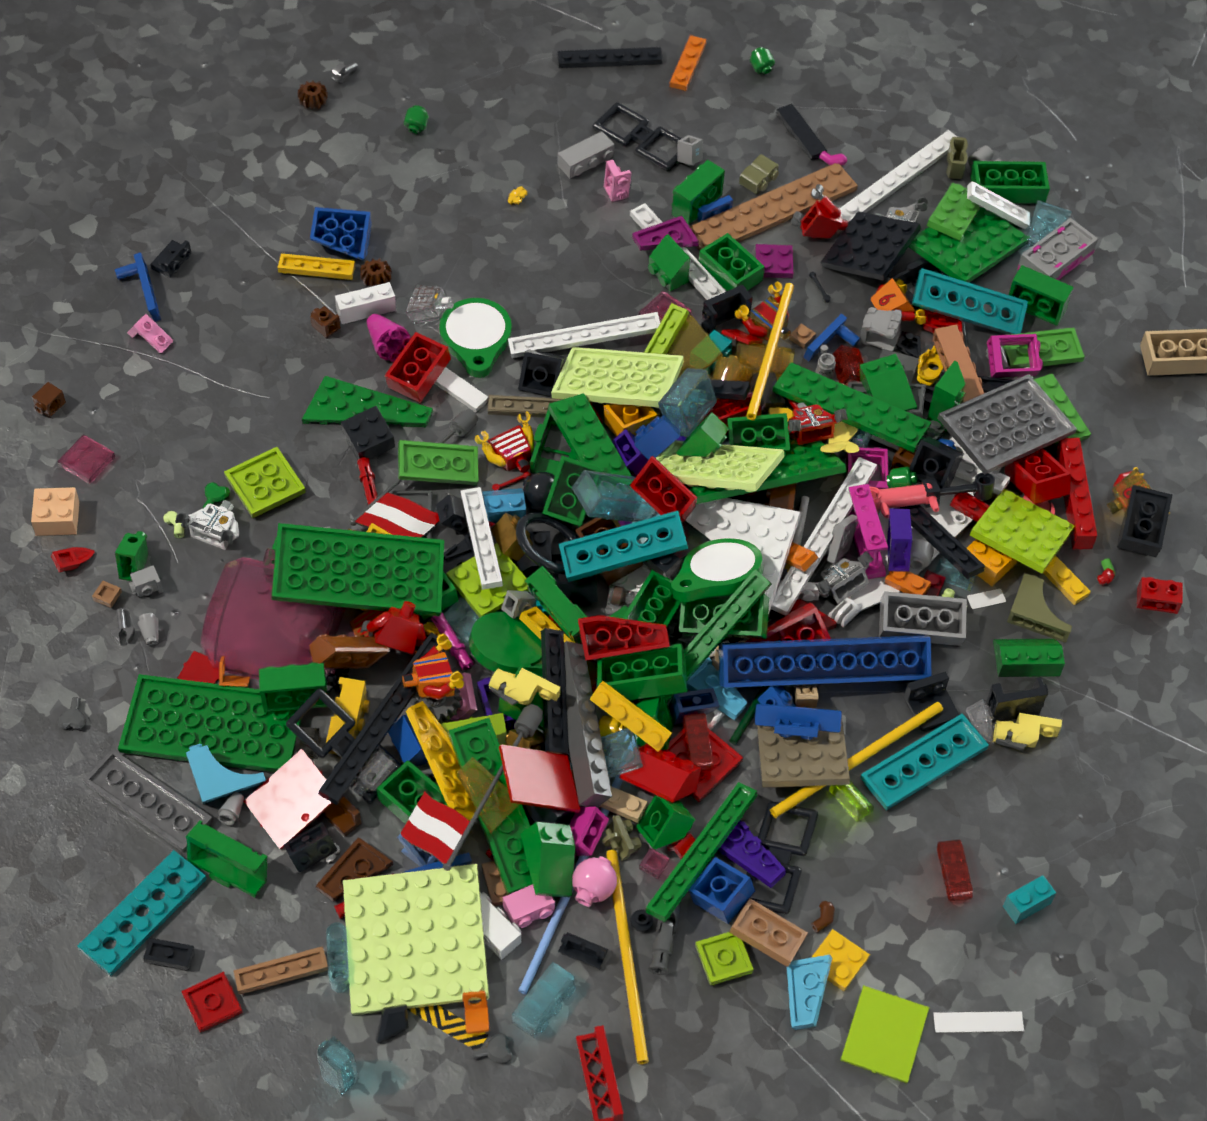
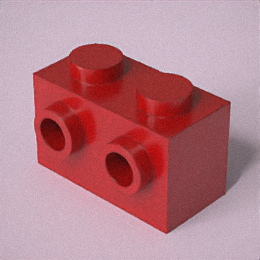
M1142 577L1137 587V608L1178 614L1183 603V583L1173 580Z

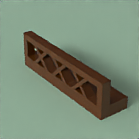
M344 796L338 805L331 804L322 813L344 837L361 825L360 812Z

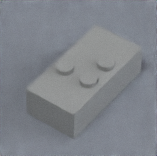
M884 591L880 599L879 637L925 635L931 637V643L961 646L966 639L967 599Z

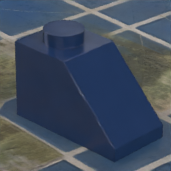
M714 688L674 694L668 707L674 725L692 722L695 718L700 719L718 709L720 705Z

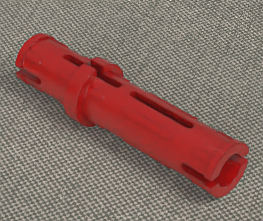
M364 457L360 458L357 464L360 471L359 479L363 483L369 505L378 497L374 482L375 474L371 470L370 460Z

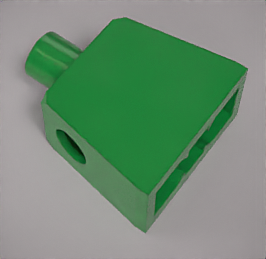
M144 532L126 533L116 549L115 557L119 579L132 581L130 574L144 569L148 559L147 535Z

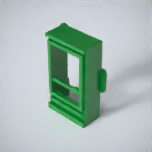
M547 410L543 424L538 425L534 436V441L537 443L530 461V473L533 474L537 472L556 474L560 461L542 458L543 450L547 453L553 452L569 456L568 458L576 460L572 450L569 453L544 447L551 425L557 426L549 410Z
M541 566L525 580L529 592L532 596H535L539 604L574 643H582L578 619L587 616L576 604L573 605L557 587L556 580Z
M201 820L185 836L187 840V861L210 873L209 877L227 888L232 885L252 897H255L266 884L267 856L265 854L258 855V852H253L251 848L206 824L203 825Z

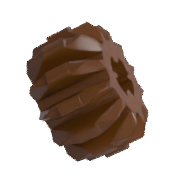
M314 80L310 83L306 81L305 85H300V89L297 92L300 105H304L305 109L309 107L312 110L313 108L320 109V106H325L328 98L327 89L320 81L317 83Z
M372 258L371 261L365 260L364 265H361L360 278L365 286L372 287L391 282L392 269L388 266L387 261L382 262L381 258L378 260Z

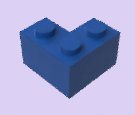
M665 415L661 418L657 416L647 426L642 425L637 429L634 445L648 460L652 456L656 458L680 437V431Z

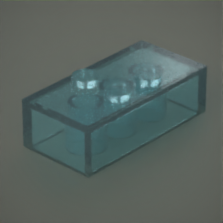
M584 470L572 486L588 517L639 522L653 518L658 514L654 508L630 487V484L636 477Z

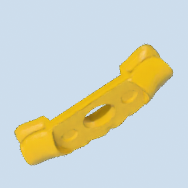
M935 345L931 350L928 349L925 353H922L918 359L917 381L920 384L932 385L944 369ZM935 364L939 369L932 370L928 365Z

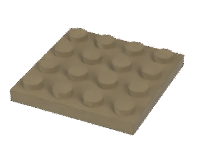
M842 718L840 732L819 731L818 736L813 739H803L797 735L781 737L779 734H774L773 726L757 725L762 787L850 784Z

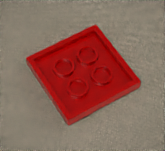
M697 718L669 742L667 750H663L665 752H672L676 757L683 760H690L694 765L701 767L697 790L690 794L698 802L704 799L743 762V757Z

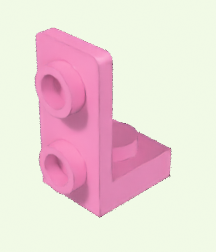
M147 314L127 332L132 338L138 333L160 354L173 342V339Z

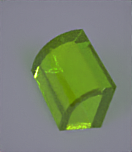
M851 780L849 785H830V793L856 822L873 811L874 806Z

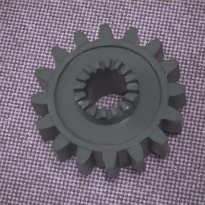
M455 687L454 696H445L440 700L420 697L419 694H416L415 697L418 701L414 702V704L423 701L438 722L442 724L444 721H450L454 715H457L458 708H461L459 701L462 700V697L459 694V689Z

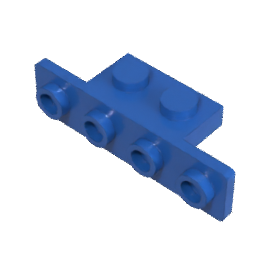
M756 704L755 724L773 726L774 734H779L781 737L797 735L803 739H813L818 736L819 731L840 732L842 712L838 710Z

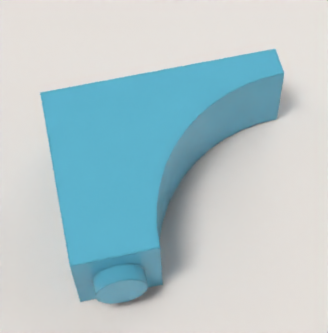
M197 744L190 747V751L186 752L202 804L231 795L233 792H240L261 785L266 781L263 772L258 774H240L223 767L212 756L207 745Z

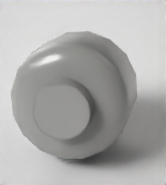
M916 539L912 541L910 567L920 570L928 567L931 563L934 548L927 540Z

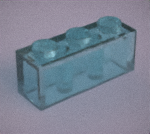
M552 962L513 1012L512 1023L533 1038L538 1033L542 1034L549 1024V1018L552 1015L556 1016L562 1008V1001L566 997L570 998L576 989L575 976Z
M333 1036L329 1041L325 1040L318 1047L317 1058L322 1078L342 1096L358 1080L354 1054Z

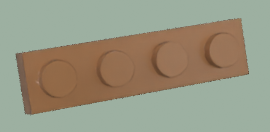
M322 946L233 970L240 995L328 971L329 968Z

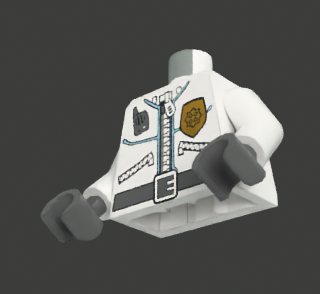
M224 500L220 507L207 504L204 509L202 508L189 515L183 512L177 513L175 523H182L181 526L183 528L189 525L191 537L226 550L228 543L232 544L233 540L239 537L238 522L235 520L234 513L231 512L234 506L229 501Z

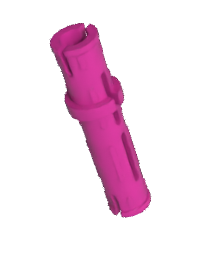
M441 612L440 616H433L431 620L439 633L446 634L452 642L450 654L457 659L462 670L471 668L474 662L465 650L466 646L459 641L444 614Z

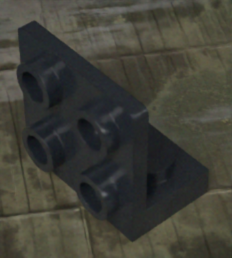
M946 671L907 684L904 697L914 716L936 702H939L943 707V711L919 726L921 730L947 723L959 716L946 690L949 681Z

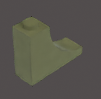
M1024 573L1007 622L1066 643L1072 626L1057 618L1048 608L1043 596L1044 580L1035 575Z

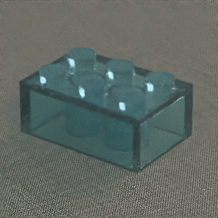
M687 368L658 402L662 416L665 415L680 431V436L689 437L717 402L707 370Z

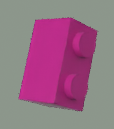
M580 807V811L575 812L569 824L575 843V856H592L609 821V818L597 807Z

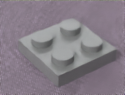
M851 514L834 526L832 531L834 538L827 548V553L829 554L827 561L836 563L849 553L858 523L856 515Z

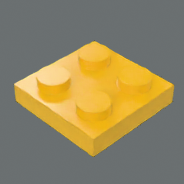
M832 929L811 958L831 955L832 962L827 980L842 991H845L869 959L870 954Z

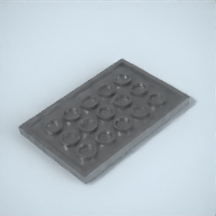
M1029 374L943 411L937 417L984 475L1075 434L1077 430Z

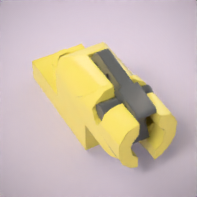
M523 668L517 677H515V674L497 669L489 682L490 690L510 705L517 703L529 705L537 692L546 700L552 699L557 701L560 696L559 686Z
M1019 713L1016 723L1014 721H996L993 742L1018 750H1024L1025 747L1033 748L1037 745L1039 734L1045 737H1058L1062 727V720Z

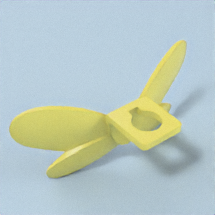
M844 422L835 424L834 437L829 438L828 444L822 446L820 451L826 453H835L842 450L847 453L858 452V445L849 441L856 434L858 428Z

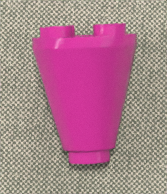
M372 314L367 319V327L375 352L380 358L394 362L411 339L410 334L404 327L381 315Z

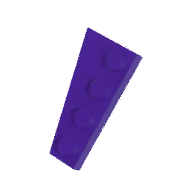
M740 820L718 849L720 853L770 888L786 874L785 868L769 850L763 847L760 839L750 832L749 827L744 821Z

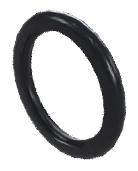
M539 512L529 513L521 517L516 526V538L522 551L539 567L543 566L552 573L566 574L563 564L551 562L534 550L526 537L525 530L530 523L539 522L554 527L569 541L578 539L576 533L563 521ZM584 554L581 555V556L578 558V560L583 561V560H584Z

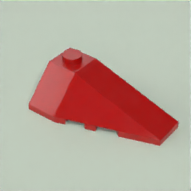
M810 602L767 628V639H749L746 642L831 639L817 607Z
M602 615L578 619L585 660L670 647L666 625Z

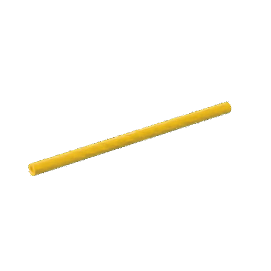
M786 283L747 411L746 417L749 420H755L794 290L792 283Z
M939 702L934 703L847 759L849 771L943 711L942 705ZM827 785L803 787L770 809L774 818L779 817Z
M608 850L606 852L607 859L611 862V866L614 868L617 876V885L612 896L637 1064H646L649 1060L617 850Z

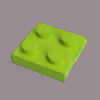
M730 932L695 942L696 950L710 986L753 973L754 969L743 941Z

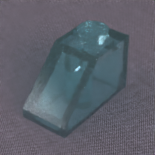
M946 558L939 560L934 573L946 577L945 582L970 592L977 578V575L967 579Z

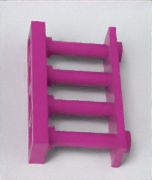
M869 484L848 487L855 510L851 511L848 516L851 514L856 515L858 520L853 537L858 555L860 556L867 551L874 559L870 562L865 573L868 579L886 577V569L880 551L887 550L888 546Z

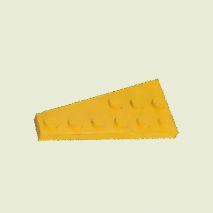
M423 701L410 706L405 712L447 806L471 821L476 809L447 732Z

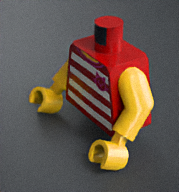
M525 412L527 417L525 421L521 419V414L517 417L518 422L523 424L522 428L518 425L489 440V435L486 431L481 432L483 440L480 439L479 435L475 436V442L482 444L481 449L490 463L503 467L506 471L518 468L521 473H524L530 469L528 462L531 460V453L534 451V435L531 425L528 424L531 418L529 412Z

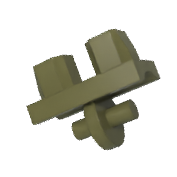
M620 815L613 816V821L606 827L605 833L607 836L602 842L604 846H612L614 851L617 850L621 861H624L632 853L639 851L642 844L639 838H630L628 835L633 830L631 820H621Z

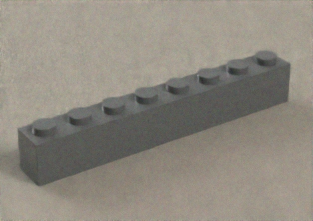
M566 641L564 643L568 745L578 801L581 806L598 808L612 797L595 703L589 700L593 692L587 660H585L582 644Z

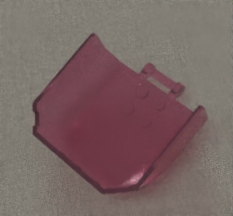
M267 548L263 561L242 557L225 564L207 609L202 630L201 648L206 653L213 668L219 669L221 657L225 656V672L239 676H249L252 679L259 680V669L268 666L285 667L290 664L307 665L313 663L309 645L319 635L336 636L346 607L271 600L274 564L271 563L272 560H275L274 549Z

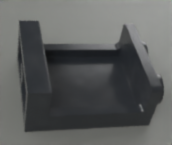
M743 284L704 301L701 328L705 333L707 332L709 335L715 330L717 325L735 318V311L740 309L742 305H746L749 308L747 317L750 316L753 297Z
M1041 677L1036 678L1031 690L1007 694L1003 693L1000 683L992 684L985 703L990 722L1014 720L1018 718L1019 713L1039 715L1048 696V687L1046 684H1043Z

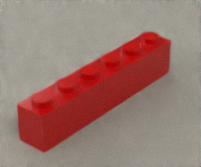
M1064 438L1058 443L1056 457L1057 461L1071 473L1070 494L1063 497L1067 521L1074 525L1073 532L1070 534L1072 549H1093L1097 538V531L1080 438Z

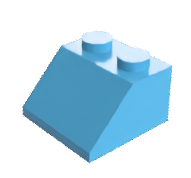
M522 488L482 491L488 521L496 524L505 513L512 516L517 515L520 518L526 515L525 498Z

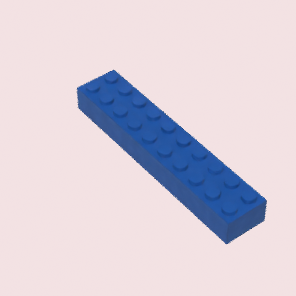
M925 635L719 644L720 686L724 688L920 680L932 676L931 637Z

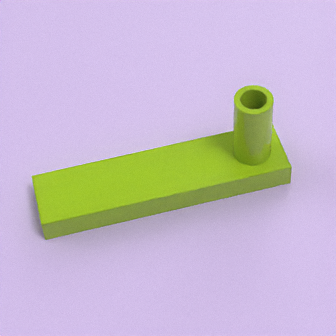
M671 303L644 353L667 354L679 331L686 332L689 329L690 324L686 320L689 311Z

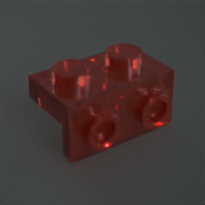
M841 345L832 354L835 357V371L839 383L845 385L849 380L861 382L859 365L864 362L860 350Z

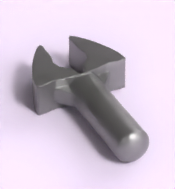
M339 63L332 71L336 76L331 78L339 83H343L345 75L356 70L358 65L352 63L345 66Z
M118 608L116 610L118 628L111 630L113 639L121 645L120 637L124 633L129 644L134 637L135 630L134 627L128 628L126 626L125 610Z

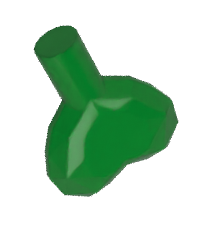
M214 482L208 483L205 486L207 501L202 508L204 509L207 504L214 505L216 502L225 500L229 497V488L219 486Z

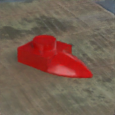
M72 547L52 552L51 558L60 573L77 569L79 564L89 560L95 552L88 548Z

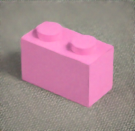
M530 885L503 897V908L511 924L515 923L518 927L524 928L536 919L549 917L555 911V902L552 896L535 895L534 887Z

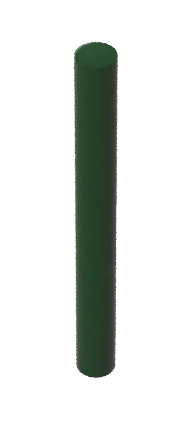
M762 686L729 739L731 744L736 745L755 715L756 704H760L758 698L770 686Z

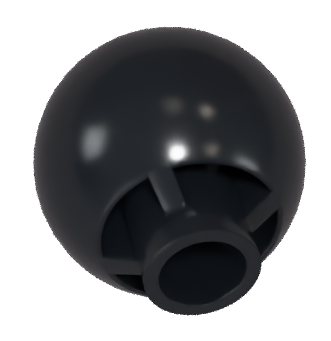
M537 472L527 476L524 480V498L532 509L543 512L555 477L552 473Z

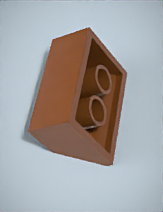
M323 634L317 636L316 640L309 645L312 661L324 663L325 668H369L390 652L387 646L375 643L374 637H364V635L347 637V635L343 634L333 637Z

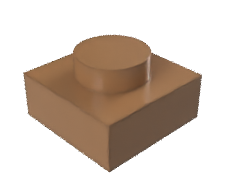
M800 324L790 334L789 340L805 349L815 339L816 333Z
M102 581L92 595L93 601L112 608L122 591L120 587Z

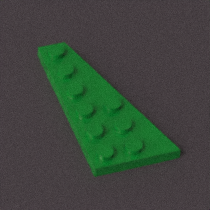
M324 376L302 418V424L320 422L322 425H327L328 422H333L341 425L342 421L377 406L388 426L389 424H400L402 427L426 428L433 414V408Z

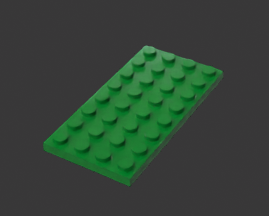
M791 439L789 440L790 451L784 452V458L757 491L846 472V465L834 453L820 451V448L825 445L821 440L798 445L797 440ZM684 484L697 497L696 504L751 493L741 489L726 490L720 487L707 488L706 486L699 485L691 487Z
M278 523L271 600L388 611L390 607L401 609L404 601H409L416 606L414 614L440 616L444 540Z
M139 674L118 750L119 753L188 761L186 752L190 751L189 748L202 744V746H208L212 756L222 766L276 772L294 756L298 737L286 726V722L298 709L264 712L260 689L220 686L213 683ZM301 718L300 721L297 723V725H298L299 727H300V725H301L302 718Z

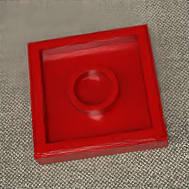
M224 971L181 991L200 1033L243 1013Z

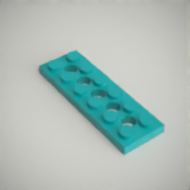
M923 268L919 271L912 300L913 306L1007 335L1021 333L1028 304L1026 300ZM930 288L937 289L939 295L933 296L930 293ZM948 294H954L956 302L950 301ZM966 299H971L974 302V307L967 306ZM985 304L992 308L991 313L984 310L983 306ZM1001 310L1008 311L1010 315L1009 318H1004L1001 314Z
M674 511L560 543L559 548L566 578L570 582L688 549L679 512ZM661 532L669 533L665 538L658 537ZM643 537L648 538L646 543H638L639 539ZM622 543L629 544L625 549L618 548ZM601 549H608L605 555L598 554ZM583 554L589 555L586 560H578Z
M962 713L862 773L860 779L887 811L988 749L989 744ZM953 738H961L964 743L958 745L954 743ZM944 748L947 754L941 755L937 753L936 749ZM927 758L930 761V764L923 765L920 763L919 759ZM909 768L914 774L905 775L902 769ZM892 778L897 784L890 786L885 780Z
M173 850L77 946L78 949L108 975L112 976L207 880L206 875ZM173 876L181 878L180 882L174 885L169 883V879ZM157 892L165 894L164 898L158 901L154 900L153 896ZM147 908L149 912L146 916L140 917L137 915L138 910ZM125 924L133 926L132 930L128 933L121 932V928ZM110 940L117 942L116 946L112 949L104 948L105 943Z

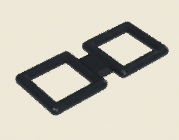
M618 102L610 107L593 124V129L598 132L603 131L607 137L623 146L628 145L632 140L639 143L640 145L635 149V152L667 171L678 162V152L668 162H665L645 149L659 135L668 138L676 144L682 138L661 126L653 131L646 127L649 124L647 118ZM617 111L639 122L624 138L602 126Z
M317 689L286 722V726L320 758L326 757L331 750L342 758L355 740L348 733L355 725V720L322 689ZM319 699L344 722L343 726L323 747L317 744L297 725L300 719ZM379 745L375 752L392 768L370 792L360 783L354 789L367 803H372L378 796L377 787L402 766L382 745ZM355 779L350 787L352 788L358 781Z
M771 801L768 803L758 838L762 842L763 847L769 849L785 868V873L792 875L783 905L755 898L750 899L772 912L788 914L802 872L800 867L789 865L792 854L799 856L807 854L817 822L818 811L794 806L785 812L809 817L800 847L766 840L773 819L770 809L779 804V802ZM747 872L746 875L751 878L753 884L754 876Z

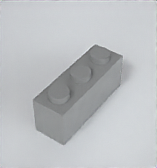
M601 131L559 152L558 166L571 179L614 157L615 144Z

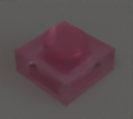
M650 848L640 863L639 869L659 879L670 858Z

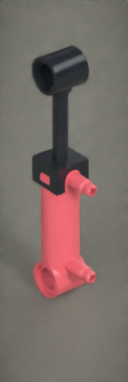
M982 472L975 476L973 484L939 488L934 478L922 480L919 485L887 489L870 487L877 513L881 510L884 518H889V508L924 504L925 508L931 507L934 512H938L940 496L973 492L974 497L978 500H989L993 496L995 477L990 473L984 475Z

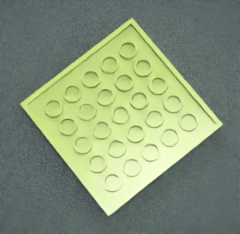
M477 864L454 866L449 871L438 868L343 880L352 1015L382 1012L385 1007L406 1004L407 1009L463 1002L462 994L466 992L485 991L486 998L489 999ZM473 997V998H470L468 1001L481 1000V999L478 998V997Z

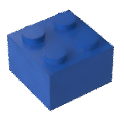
M715 857L688 891L694 904L729 924L755 892L749 876Z

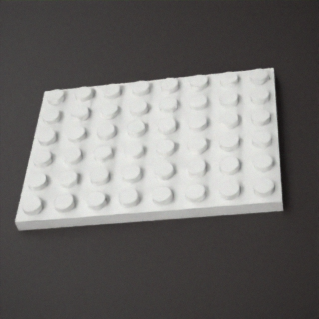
M641 497L632 523L660 516V514ZM730 498L696 504V507L687 517L686 521L711 541L724 538L741 539L752 543L760 550L764 567L762 575L772 583L764 593L769 597L770 611L801 517L800 512ZM643 537L639 539L638 543L643 544L648 538ZM644 564L642 567L609 585V588L614 591V588L618 587L624 589L627 594L637 595L651 569Z

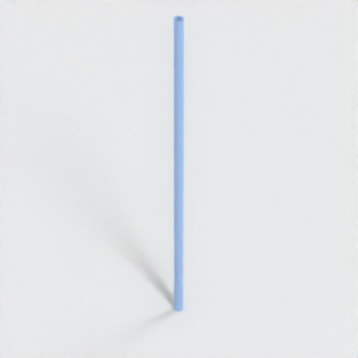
M636 734L612 783V787L620 789L623 782L619 778L621 771L635 749L639 747L636 741ZM604 808L600 810L605 816L609 813V810ZM579 856L574 870L578 864L588 859L589 856ZM561 897L518 990L524 995L527 994L570 897Z

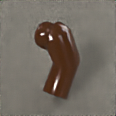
M822 901L819 905L821 917L811 923V927L816 933L833 922L835 908L831 902Z

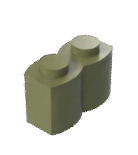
M952 137L950 140L946 170L949 178L962 179L968 159L966 153L968 142L966 138Z
M761 154L741 173L739 184L755 194H758L760 191L763 192L767 188L768 183L776 180L778 177L779 165Z

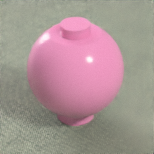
M600 856L599 858H588L578 864L572 877L573 888L577 892L575 900L584 906L591 907L593 902H602L613 894L617 885V876L608 859Z

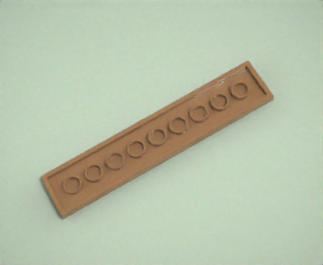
M834 163L689 227L699 241L698 246H696L699 251L727 233L737 242H741L791 220L796 211L802 214L807 213L816 200L821 201L811 196V191L813 188L815 189L817 184L823 186L824 191L822 194L824 197L827 196L830 201L856 191L858 185L840 164Z

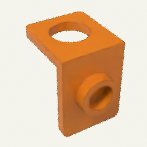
M222 656L219 664V685L247 687L250 682L249 676L225 675V656Z
M485 991L463 993L466 1033L489 1032L488 1004ZM473 997L481 999L478 1003H471L468 1000Z

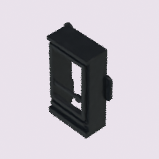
M919 258L909 263L906 270L890 277L888 281L893 278L895 282L902 280L906 285L912 282V285L916 286L917 281L915 280L918 279L919 271L922 268L929 271L937 270L942 275H948L929 261ZM907 288L905 296L912 305L914 295ZM933 288L930 290L933 296L939 295L937 289Z

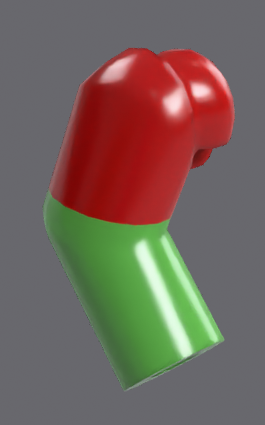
M1104 559L1101 561L1104 571L1097 576L1100 585L1111 583L1116 576L1111 559Z

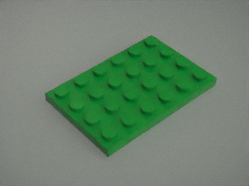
M981 206L961 240L928 227L917 234L909 248L948 276L970 283L1028 243L1030 238L995 213Z

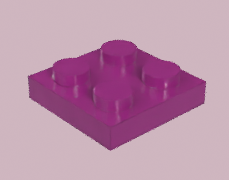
M756 244L755 258L765 266L763 277L793 278L792 245Z

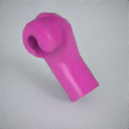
M823 151L819 157L828 165L834 163L844 165L847 163V157L844 154L830 155Z

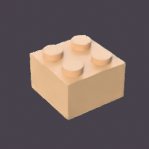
M76 488L34 489L31 523L35 535H77L79 498Z

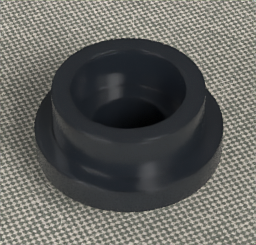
M644 909L637 910L631 916V924L637 931H647L653 925V916L647 914ZM644 917L646 921L640 922L638 918Z

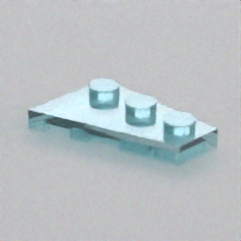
M1038 200L1025 244L1035 245L1067 221L1073 211Z

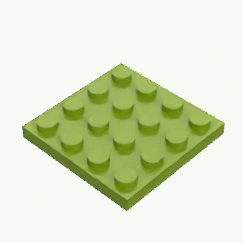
M1004 489L973 527L970 536L1042 574L1073 532L1074 525Z

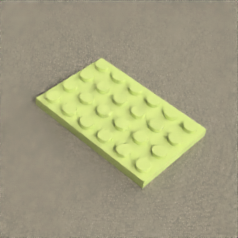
M572 347L551 391L552 398L563 400L584 393L589 402L666 408L683 366L684 357L680 355Z
M675 440L656 457L682 484H687L691 487L699 485L706 486L707 488L720 487L726 490L741 489L746 492H754L758 490L784 458V450L722 444L715 453L711 451L706 457L679 456L676 452L684 441Z

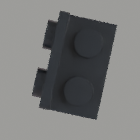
M171 240L150 264L151 269L170 278L174 272L179 270L182 263L190 257L191 248L189 241L185 240L180 244Z
M322 822L283 844L298 872L306 870L337 852V848Z

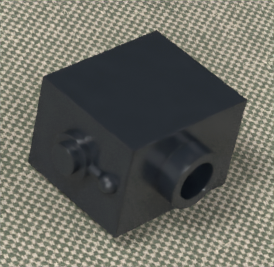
M449 494L436 504L440 524L459 532L468 527L461 498Z

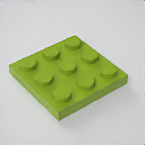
M278 447L224 471L226 479L252 518L306 493L304 485Z
M497 543L494 545L503 586L482 590L475 556L446 573L454 587L479 618L501 609L507 590L529 592L525 583L527 578L513 561L502 553Z

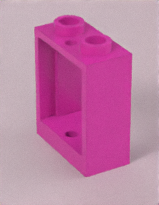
M1037 334L991 336L987 341L991 377H1023L1028 374L1036 376L1042 370L1043 362L1039 358L1040 341L1037 340ZM1027 345L1030 368L1003 369L1000 346Z
M859 447L858 452L847 453L846 477L852 469V463H856L860 457L872 463L880 464V481L870 480L868 482L869 487H876L878 489L888 488V449Z

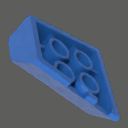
M315 207L310 240L364 261L368 252L372 226L371 214L366 211Z

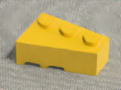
M340 677L341 691L339 697H335V702L355 720V725L348 733L356 739L359 732L365 726V719L363 717L365 713L369 712L370 700H367L365 681ZM335 713L333 717L331 716L326 743L344 724ZM333 750L329 752L330 754L338 755Z

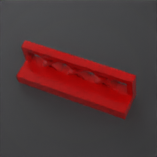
M604 1025L594 1027V1033L576 1036L593 1120L623 1121V1109ZM595 1040L596 1048L592 1054L583 1049L582 1042ZM592 1060L601 1065V1070L597 1076L589 1072L587 1068ZM597 1082L606 1088L602 1098L595 1095L592 1091ZM604 1105L609 1108L612 1117L599 1119L597 1111L600 1106Z

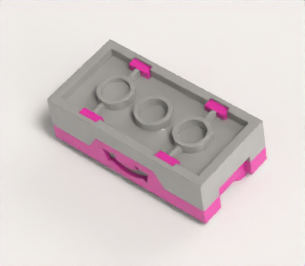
M1069 218L1021 255L1018 270L1023 265L1051 278L1060 280L1094 253L1098 238L1072 218Z

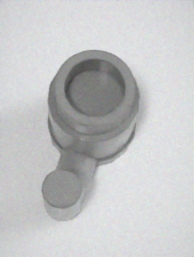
M986 145L977 149L968 157L970 167L972 168L974 161H990L993 157L992 149Z
M821 345L815 373L832 379L836 365L835 357L827 353V345Z

